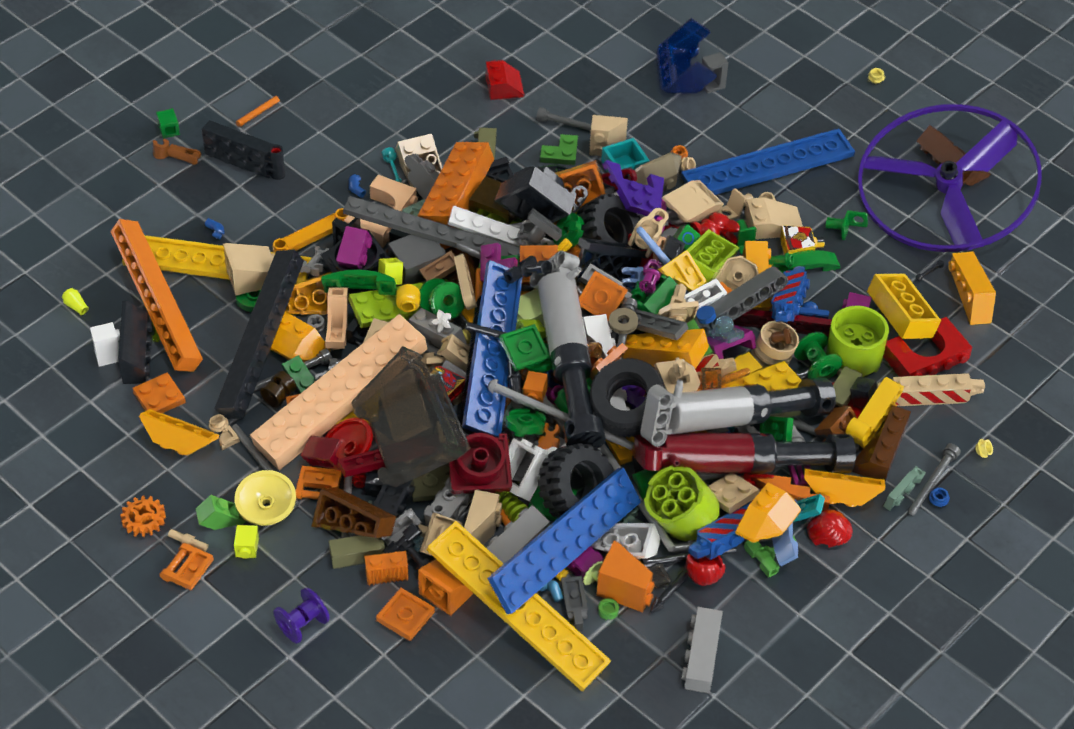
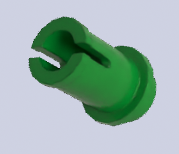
M789 253L771 256L769 264L772 267H790L794 264V257Z
M637 281L635 289L631 291L632 298L636 301H643L646 298V293H644L645 291L642 292V289L640 290V282Z

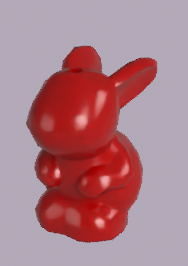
M712 213L708 219H703L701 224L698 222L690 224V227L701 236L709 229L719 236L723 235L731 243L737 244V238L733 233L738 232L740 226L736 221L730 220L728 216L722 213Z

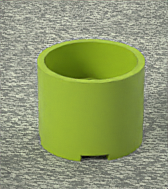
M849 306L841 309L832 319L825 353L827 355H839L843 362L841 369L848 367L862 374L863 378L865 375L873 372L876 373L881 366L889 334L887 321L880 313L868 307Z
M666 467L656 473L649 481V488L646 498H644L645 507L648 513L673 538L680 541L696 540L699 529L718 519L719 501L716 495L689 467Z

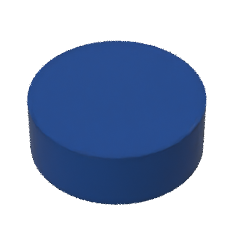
M703 306L698 309L696 316L699 323L709 324L715 320L716 313L712 306Z

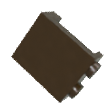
M485 177L469 199V211L477 213L479 209L504 217L505 224H511L517 217L495 202L502 182Z

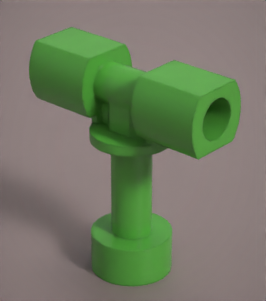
M747 540L744 549L752 558L756 557L761 562L760 568L769 578L778 573L779 566L774 561V546L771 548L767 545L763 547L759 541L752 543Z

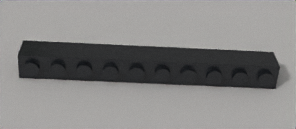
M295 249L279 250L274 255L214 408L227 419H244L303 266L304 260Z

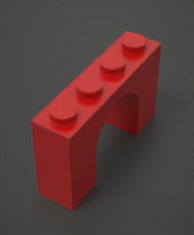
M944 317L941 319L933 338H931L940 349V354L932 357L918 355L898 336L886 342L883 357L899 377L936 375L938 372L949 370L957 364L967 362L973 347L951 321Z

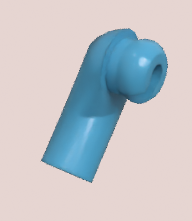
M550 580L540 589V591L546 589L550 591L554 602L564 599L559 584L555 580Z

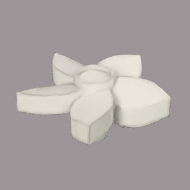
M438 310L437 318L432 321L433 324L438 325V333L444 327L451 328L448 322L451 319V313H444Z

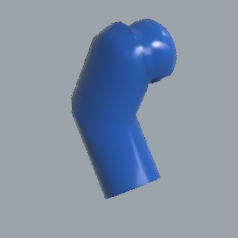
M353 174L348 180L349 190L363 198L366 190L359 186L361 177Z
M209 218L206 220L205 227L214 230L212 236L221 239L225 233L223 225Z

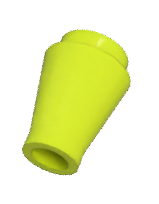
M70 288L63 293L62 299L64 304L80 315H84L88 311L89 307L85 304L78 290Z

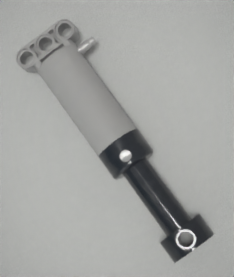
M559 251L548 260L552 265V272L546 276H539L537 272L532 273L529 282L530 286L538 289L553 375L556 380L563 382L569 414V420L563 426L566 446L589 444L593 448H600L605 443L606 437L602 419L593 415L586 380L592 372V363L575 277L581 272L579 267L580 260L579 257L573 254Z
M824 377L804 379L799 383L798 388L768 391L762 385L754 384L682 392L683 380L679 379L675 385L674 393L671 394L662 386L654 385L647 394L641 436L658 447L664 444L667 435L760 424L766 422L770 414L801 411L807 417L829 415L835 407V389L832 383Z

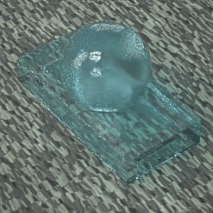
M720 316L715 322V328L709 330L710 337L726 343H732L745 337L744 331L735 328L734 322L729 316Z

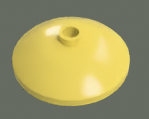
M271 470L250 474L241 481L235 492V505L238 513L246 521L255 525H273L284 520L292 512L296 503V491L290 479L279 472Z

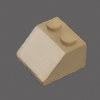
M593 115L589 155L602 156V147L625 141L628 118Z

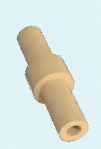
M173 529L168 533V537L182 543L189 544L205 552L208 549V544L196 540L195 536L188 533L182 534Z

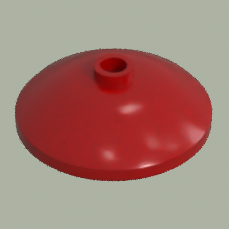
M349 418L336 424L325 437L341 441V445L335 454L341 459L368 452L373 440V431L365 420Z

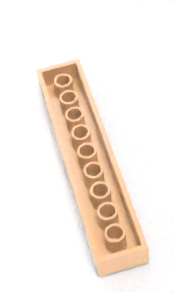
M398 314L251 433L250 436L254 446L280 471L302 453L310 436L321 437L352 412L353 409L374 394L377 389H380L427 350L425 337Z

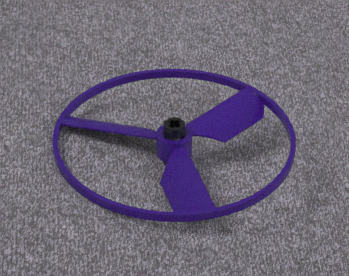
M944 104L921 108L907 113L888 124L868 145L863 154L858 173L859 192L863 206L879 228L906 245L935 252L972 250L1005 237L1015 230L1034 208L1042 181L1040 158L1035 146L1024 131L1009 119L993 111L960 104ZM941 111H966L988 116L1000 122L957 163L945 161L937 169L920 161L869 156L875 145L889 131L901 123L924 114ZM1018 134L1029 147L1036 162L1038 180L1034 196L1026 210L1015 222L1001 232L982 239L961 192L963 171L988 172L1017 145ZM864 168L935 177L937 189L946 194L941 216L954 245H932L918 242L896 233L882 223L871 210L863 192L862 176Z

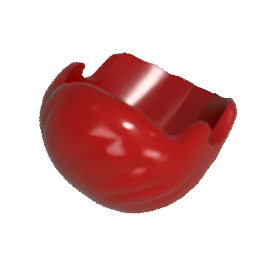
M831 509L824 510L820 515L814 516L807 525L808 536L813 544L817 546L819 544H826L828 547L843 545L851 539L853 533L849 520L841 512Z
M690 554L687 555V572L696 584L701 586L711 585L720 580L724 575L725 564L722 562L720 555L711 560L705 556L696 559Z

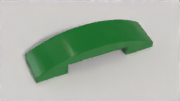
M810 250L792 253L794 257L793 265L776 268L784 273L788 270L793 271L796 266H803L805 270L821 267L824 272L840 269L841 266L835 253Z
M346 270L321 277L325 293H328L329 288L378 289L379 295H396L397 291L394 278L375 271Z

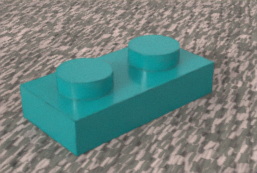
M821 494L798 500L801 512L793 522L820 515L825 498Z

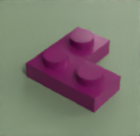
M499 243L481 246V282H484L486 263L489 260L508 268L518 266V259L515 257L501 259V245Z

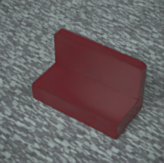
M310 436L300 456L310 466L340 470L337 466V459L339 458L335 454L341 445V441L334 438Z

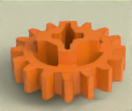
M144 496L141 497V500L135 497L133 503L128 501L126 502L127 507H122L123 513L120 514L122 526L126 528L127 533L133 531L134 536H137L139 533H141L142 537H145L146 533L153 535V530L160 531L159 525L165 524L166 514L164 505H160L158 499L153 502L152 496L148 500Z

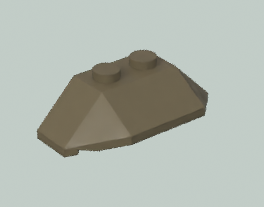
M670 152L635 169L637 173L636 182L648 185L646 178L653 174L664 178L663 192L672 189L677 184L682 156Z

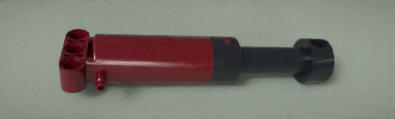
M678 433L667 435L664 444L658 447L651 444L640 434L634 436L633 457L644 469L650 471H658L673 466L689 467L695 473H771L776 465L825 466L827 472L850 474L855 465L856 448L854 439L850 434H829L825 442L775 441L773 435L769 433Z

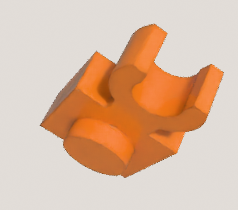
M545 423L544 431L546 435L539 436L538 447L546 450L550 447L559 448L560 439L555 438L560 432L559 425L556 424L555 429L549 431V424Z

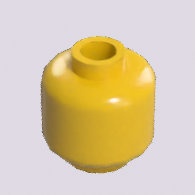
M412 284L400 286L396 291L397 307L404 312H412L419 308L421 301L419 288Z

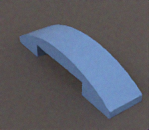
M792 522L783 535L772 538L775 554L780 566L798 558V543L793 539Z

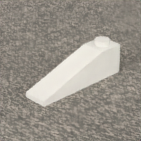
M616 523L590 547L609 552L613 542L617 541L635 558H649L657 555L661 539L654 523Z

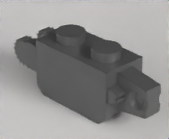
M418 154L407 155L404 160L410 170L407 179L416 188L421 197L426 200L439 174L431 162L428 160L423 161Z

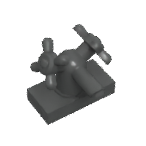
M533 208L528 213V220L534 223L535 226L529 233L523 232L524 225L520 226L519 233L517 234L518 246H521L522 239L528 240L533 245H541L540 241L546 234L558 241L562 236V230Z

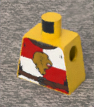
M783 225L781 228L780 241L784 255L785 253L792 254L815 250V248H824V237H814L810 227Z

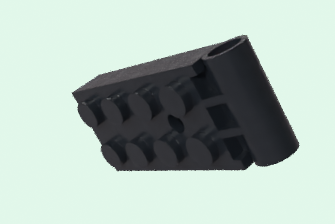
M211 120L202 128L205 155L266 178L272 177L275 180H281L285 177L284 153L281 145L269 143Z

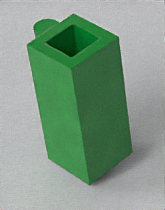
M661 274L659 279L661 282L656 286L654 293L649 294L643 302L637 301V309L658 314L660 309L670 304L675 286L678 284L670 276L666 277Z

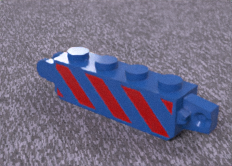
M796 266L793 271L788 270L783 273L787 276L788 283L785 288L774 294L771 301L772 319L776 320V322L794 321L796 314L799 315L800 306L803 305V298H806L807 290L810 287V279H807V272H805L803 266Z
M751 502L697 531V541L689 546L688 553L696 559L705 556L711 560L746 541L747 539L735 534Z

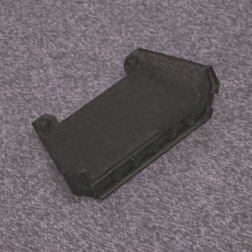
M404 346L400 348L398 353L351 402L354 414L358 418L368 420L386 468H380L377 471L379 481L394 487L452 462L470 450L469 443L439 372L433 366L429 368L421 361L423 357L418 352Z

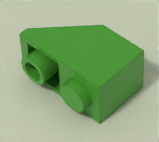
M210 495L195 508L199 525L213 530L236 526L246 522L238 513L235 503Z

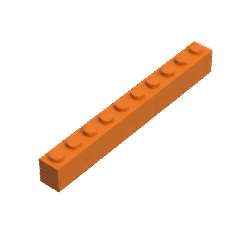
M119 219L111 230V234L172 366L177 371L194 372L203 358L138 221Z

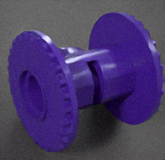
M307 587L301 590L303 603L287 613L281 607H276L273 611L274 618L281 631L289 640L296 644L302 641L300 628L306 626L308 622L316 618L320 623L326 624L330 620L328 610L323 601L314 591Z

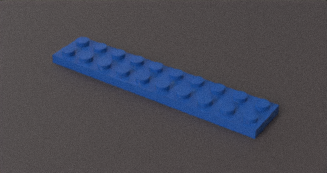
M835 129L681 172V178L685 184L690 181L700 180L710 191L717 195L735 188L739 189L854 157L855 150L841 130Z
M491 260L486 263L477 325L508 333L516 330L523 277L512 284L507 283L503 273L510 268ZM476 332L462 428L475 433H486L495 438H498L502 432L506 397L496 392L490 393L488 384L491 380L498 379V384L508 388L506 378L509 376L507 360L509 358L499 338Z
M624 467L616 469L487 578L506 614L515 612L641 503Z

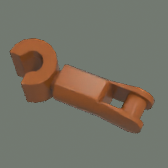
M165 138L163 139V145L153 140V156L156 159H165L169 156L195 165L201 157V152L197 149L185 148L174 144L169 146V141Z

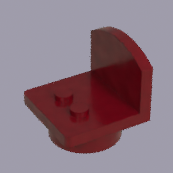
M474 433L464 439L456 440L455 436H447L445 461L449 463L450 485L453 494L475 493V490L484 492L511 491L512 475L507 434H499V437L495 438L486 433Z

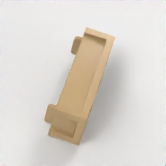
M453 334L443 338L441 349L438 350L437 354L439 356L442 355L452 364L466 372L470 347Z

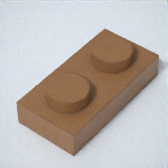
M449 251L420 269L421 275L426 281L433 278H444L456 270L455 255L452 251Z

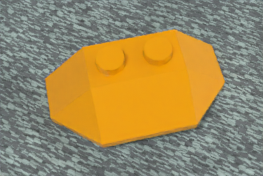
M285 311L270 349L288 360L299 355L302 361L305 362L317 357L316 355L319 354V351L326 348L325 341L314 327Z
M151 409L142 412L139 416L154 443L159 444L160 447L165 449H173L180 455H189L219 439V435Z
M804 469V479L816 494L830 496L829 504L844 503L848 507L862 506L885 490V480Z
M767 483L749 504L735 534L752 543L758 542L760 539H769L783 535L799 515L801 508L789 493Z

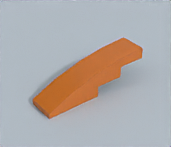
M774 475L773 479H753L757 483V488L763 489L767 483H770L786 491L797 501L817 495L810 494L811 487L792 485L791 477ZM822 495L825 498L822 511L828 510L830 496Z

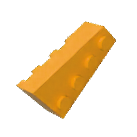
M745 241L742 256L757 265L759 274L772 267L768 262V259H771V248H768V241ZM769 297L752 309L769 311L772 309L771 301L773 297Z
M974 252L952 253L951 261H949V271L952 272L969 324L992 323L996 291Z

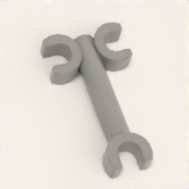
M317 246L315 248V255L308 263L304 260L300 272H310L313 276H319V272L323 271V264L318 263L321 259L320 254L329 250V248L322 251Z

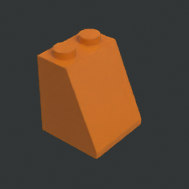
M614 541L598 572L596 596L613 599L618 604L643 613L646 605L650 606L653 599V594H651L655 585L652 582L653 573L619 542Z
M437 559L418 570L419 594L450 616L473 594Z

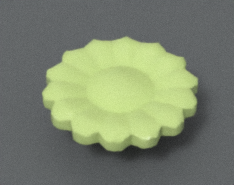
M602 561L593 564L583 578L585 585H590L595 580L598 582V572L603 564Z

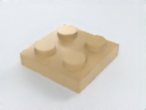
M729 473L708 486L716 495L719 507L729 514L749 503L759 494L757 487L735 473Z

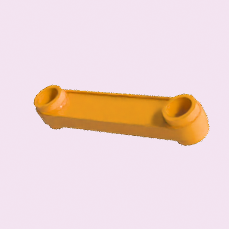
M340 208L335 213L284 238L276 239L272 245L273 252L294 249L297 251L333 233L332 221L336 218L344 221L348 215L343 214V208Z

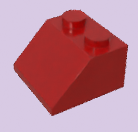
M503 60L486 62V81L490 100L524 97L520 72Z

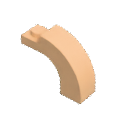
M329 288L325 348L333 350L345 349L347 342L346 329L348 327V288Z

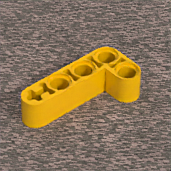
M885 377L858 419L855 417L851 419L846 428V434H850L854 442L864 448L884 422L892 405L894 406L901 396L904 386Z

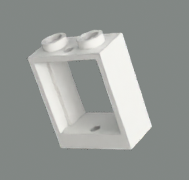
M513 438L509 446L512 479L526 451L535 456L520 486L512 482V489L509 492L530 501L538 486V480H540V475L538 474L540 468H543L542 462L548 457L545 455L546 450L536 445L533 448V443L523 438L519 441Z

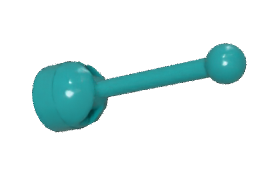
M392 147L385 148L381 153L385 162L391 164L396 178L395 181L402 183V179L399 178L393 162L396 159L395 149Z

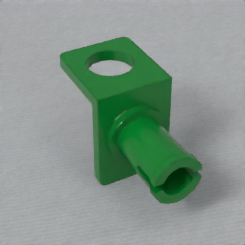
M847 210L843 219L827 217L826 228L841 230L842 239L844 240L850 226L868 227V214L865 212ZM859 216L863 218L864 221L857 222L854 220V217Z
M743 219L737 221L740 226L737 246L740 248L741 256L745 241H755L757 230L755 226L748 228Z

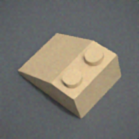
M765 197L746 200L744 215L748 228L755 226L757 229L755 240L780 237L783 225L803 227L798 209L795 206Z
M475 490L464 528L482 545L494 535L496 527L501 525L502 503H499V494Z

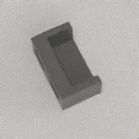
M721 52L702 57L700 84L707 93L726 87L729 62Z

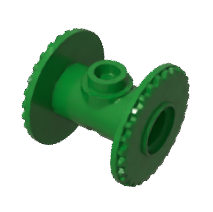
M433 278L426 281L420 288L421 308L436 316L438 310L444 313H451V319L457 317L463 311L465 304L458 284Z
M822 332L811 333L801 338L794 352L796 359H809L812 366L808 371V378L824 377L831 379L843 365L842 358L839 355H827L824 348L828 343V338Z

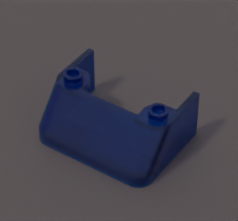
M692 18L665 39L657 49L661 89L666 93H697L717 77V74L699 62L691 66V59L699 53V42L711 33L709 29Z

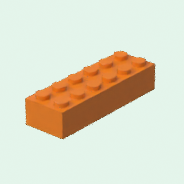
M488 142L455 143L418 217L447 225L453 206L469 210V199L484 180L494 160Z

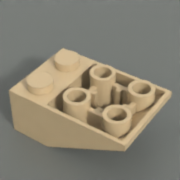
M432 134L397 143L395 150L406 178H408L410 170L404 160L407 155L418 154L423 161L428 160L435 166L436 172L440 174L442 165Z
M700 180L690 181L662 197L666 202V206L674 210L678 214V218L686 223L708 219L712 213L718 212L724 205Z

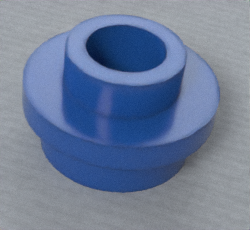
M935 488L929 495L930 502L938 507L946 506L950 499L948 492L944 488Z

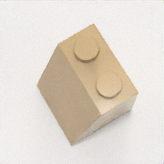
M223 244L226 270L235 296L261 290L275 254H271L268 246Z

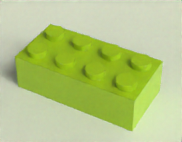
M708 229L687 250L707 281L705 284L716 278L726 260L735 257L740 248Z

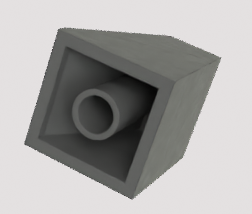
M412 234L388 243V257L397 258L403 262L402 284L399 286L416 284L425 280L419 270L446 254L444 248L440 247L437 242Z

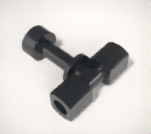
M528 256L519 263V267L513 266L505 271L503 275L506 282L512 284L521 277H530L532 273L536 272L539 276H546L552 272V265L548 260L537 262L535 256Z
M412 522L402 532L404 535L397 542L392 541L383 552L406 551V554L408 553L418 565L416 567L418 571L431 561L428 558L424 560L414 549L416 545L414 541L423 532Z

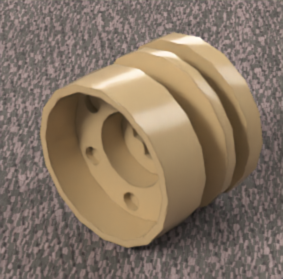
M768 322L763 325L755 342L756 348L751 351L752 356L759 362L762 369L782 361L789 364L799 344V336L790 325L784 322ZM789 327L792 339L790 344H786V342L773 343L770 336L772 333L783 331L784 328Z

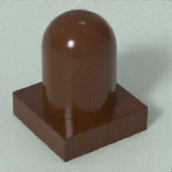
M789 327L784 328L783 331L772 333L770 336L773 343L786 342V344H790L792 339Z

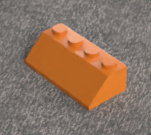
M596 160L555 173L562 179L564 187L568 192L574 185H582L587 189L588 196L581 206L600 195L606 194ZM582 189L575 190L576 198L578 196L582 197Z

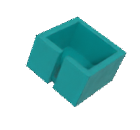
M635 138L602 147V164L608 160L620 164L621 169L632 168L635 170L639 166L650 162Z

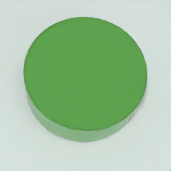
M607 598L600 601L598 614L601 618L612 620L618 616L619 605L615 600Z

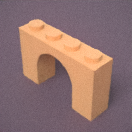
M377 175L370 185V199L389 205L395 210L402 211L418 201L416 188L384 176ZM348 215L344 222L349 224L355 217ZM360 219L361 229L369 230L383 248L389 242V232L392 228Z

